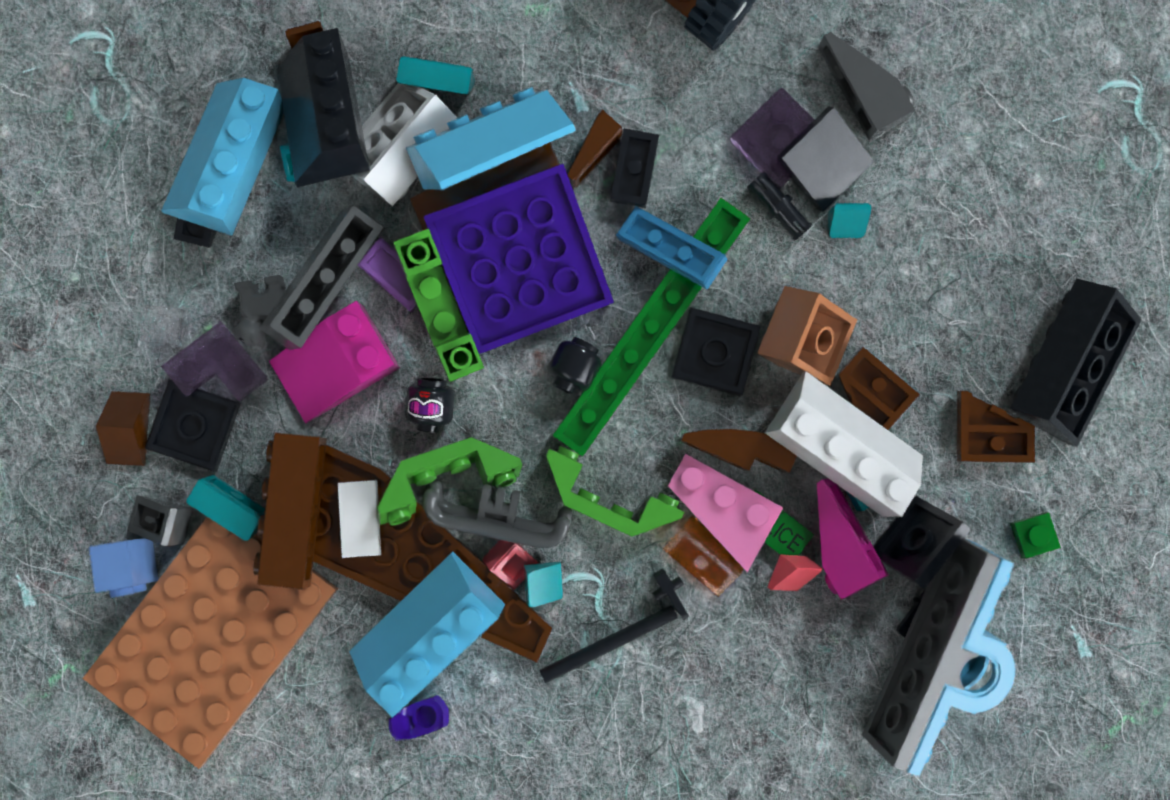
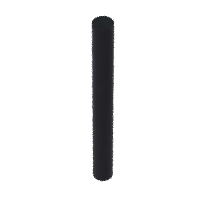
M670 605L540 669L541 676L545 683L552 681L677 619V614L673 606Z

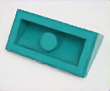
M406 56L400 57L396 78L399 84L460 94H469L475 85V77L471 67Z
M215 475L199 479L186 500L188 505L244 541H248L258 532L260 516L265 515L266 508Z

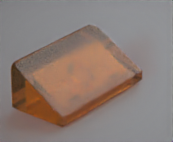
M693 516L688 518L663 548L666 553L717 597L741 575L744 569L712 533Z

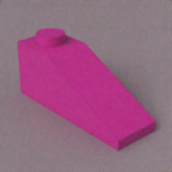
M822 479L817 482L822 567L826 572L825 581L829 589L835 595L838 594L842 600L884 579L889 574L839 486L830 479Z

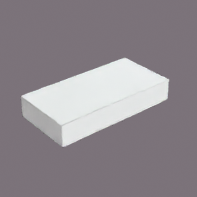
M377 480L338 483L342 558L381 555Z

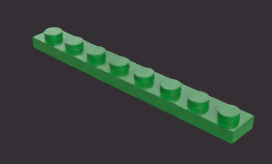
M720 198L693 237L726 254L751 218ZM669 270L601 366L590 388L582 393L553 434V437L583 457L697 296L702 288L701 286L675 271Z

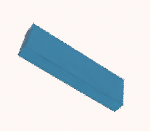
M637 206L634 207L616 234L621 242L707 290L728 260L725 254Z

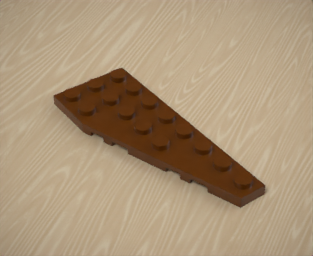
M326 444L313 562L401 601L453 551L505 603L499 618L479 637L534 662H538L553 627L532 607H528L527 602L492 573L448 529L437 526L430 521L425 514L423 506L417 501L416 513L411 514L412 517L408 521L398 525H390L389 522L380 525L381 555L342 558L338 483L377 480L378 503L380 504L392 478L383 469Z

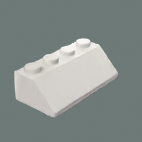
M806 371L802 373L765 431V434L882 517H902L921 486L923 455Z

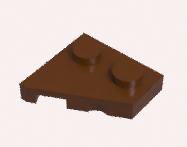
M861 347L838 373L849 402L887 430L894 425L920 395L864 347Z
M957 391V462L1035 463V426L1021 418H1015L1007 414L1005 410L994 404L990 405L972 396V393L968 391Z

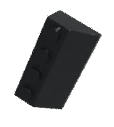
M334 28L304 35L277 68L293 174L297 188L370 170L350 60L339 29Z
M1076 278L1071 290L1063 298L1062 308L1055 321L1047 329L1046 339L1039 353L1032 358L1029 372L1022 386L1016 390L1010 407L1026 422L1074 447H1078L1142 320L1117 288Z

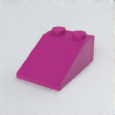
M357 300L316 325L301 348L293 350L285 348L269 360V363L306 424L400 369L365 307Z

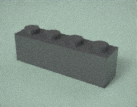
M355 205L341 210L259 329L289 350L301 348L383 227Z

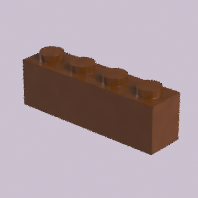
M274 433V440L268 442L266 460L271 463L269 478L266 477L262 486V498L267 500L265 515L260 516L258 523V537H262L261 553H256L253 566L254 575H258L257 585L297 589L311 586L327 438Z

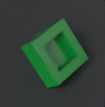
M1043 512L1010 523L1021 558L1027 559L1061 548L1049 512Z

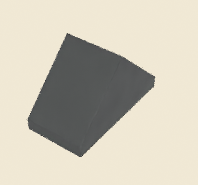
M137 495L128 531L163 546L184 544L193 508Z

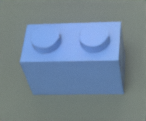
M142 538L89 546L95 593L109 590L110 598L146 591V583L158 581L152 541Z

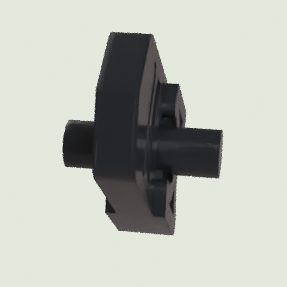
M663 568L652 574L660 586L659 589L652 592L656 600L659 601L668 595L682 620L688 618L687 611L675 593V590L684 585L680 576L671 581Z

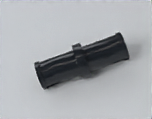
M764 171L756 179L765 187L766 191L755 180L747 188L769 210L766 214L770 218L775 217L796 241L803 233L795 226L794 221L804 232L812 226V223H809L790 202L793 198L789 194L785 196Z

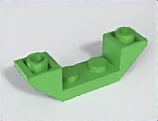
M429 228L393 242L418 310L449 381L451 382L483 369L484 366L471 333L466 329L441 264L443 263Z
M473 437L402 460L377 507L378 521L380 525L388 522L390 525H398L408 521L412 517L411 514L416 513V499L411 489V484L415 483L416 486H423L434 481L437 475L449 471L451 474L461 473L469 469L472 463H475L483 484L495 485L496 488L506 487L513 484L517 480L516 478L519 477L522 462L520 458Z
M559 446L557 452L549 449L546 454L565 506L631 537L682 519L684 511L677 508L680 501L659 492L657 499L648 496L637 522L633 521L631 518L634 513L621 506L613 504L610 510L597 504L600 497L582 488H580L578 494L571 492L583 464L577 462L579 454L562 446Z

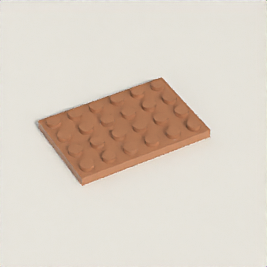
M206 517L82 678L198 769L203 767L338 590L336 586L314 569H312L311 586L304 589L257 585L258 575H254L253 566L256 553H261L262 537H258L257 532L251 539L244 541L208 517Z

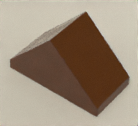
M111 392L96 424L106 464L145 466L150 393Z

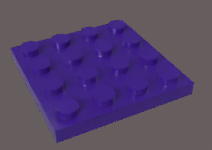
M563 163L423 216L443 263L444 271L467 329L471 333L479 354L614 303Z

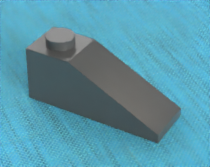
M832 32L823 36L818 49L868 140L906 121L915 111L913 96L907 87H902L898 78Z

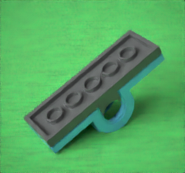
M965 538L929 582L862 734L893 768L905 772L908 771L917 776H920L924 765L931 757L932 747L940 729L944 727L947 721V713L952 706L973 714L989 710L998 705L1007 696L1015 678V663L1010 651L1006 648L1007 644L985 630L987 624L993 618L994 608L999 596L1009 582L1010 572L1014 563ZM990 660L992 675L988 683L980 689L967 690L982 678Z

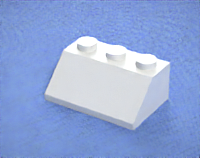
M398 83L362 125L370 170L352 174V176L393 207L398 200L407 194L409 186L418 177L406 150V147L415 144L413 137L431 129H434L436 134L449 129L447 122L457 117L435 94L421 87Z

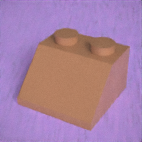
M784 286L757 354L777 366L799 375L806 371L824 385L831 387L857 319L820 293Z

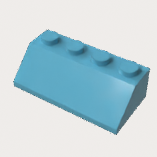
M246 78L216 84L161 211L164 214L231 236L233 235L284 114L282 98L277 88Z
M533 87L513 94L514 102L502 106L501 101H497L480 108L482 115L469 120L468 115H464L447 122L449 129L439 134H436L435 130L431 129L414 136L415 144L406 147V150L422 188L442 190L576 131L575 127L547 90L534 92Z
M452 551L350 649V655L365 691L393 718L499 618L505 603Z

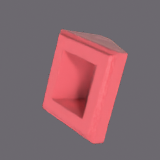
M499 540L483 558V562L488 569L513 590L525 579L524 565L538 564V561L519 544Z
M780 554L768 588L770 590L798 591L816 577L823 568L807 556Z

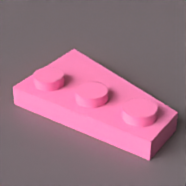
M685 454L668 487L748 573L783 507Z

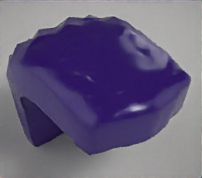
M438 695L403 707L393 718H389V731L396 741L410 740L448 726L449 708Z

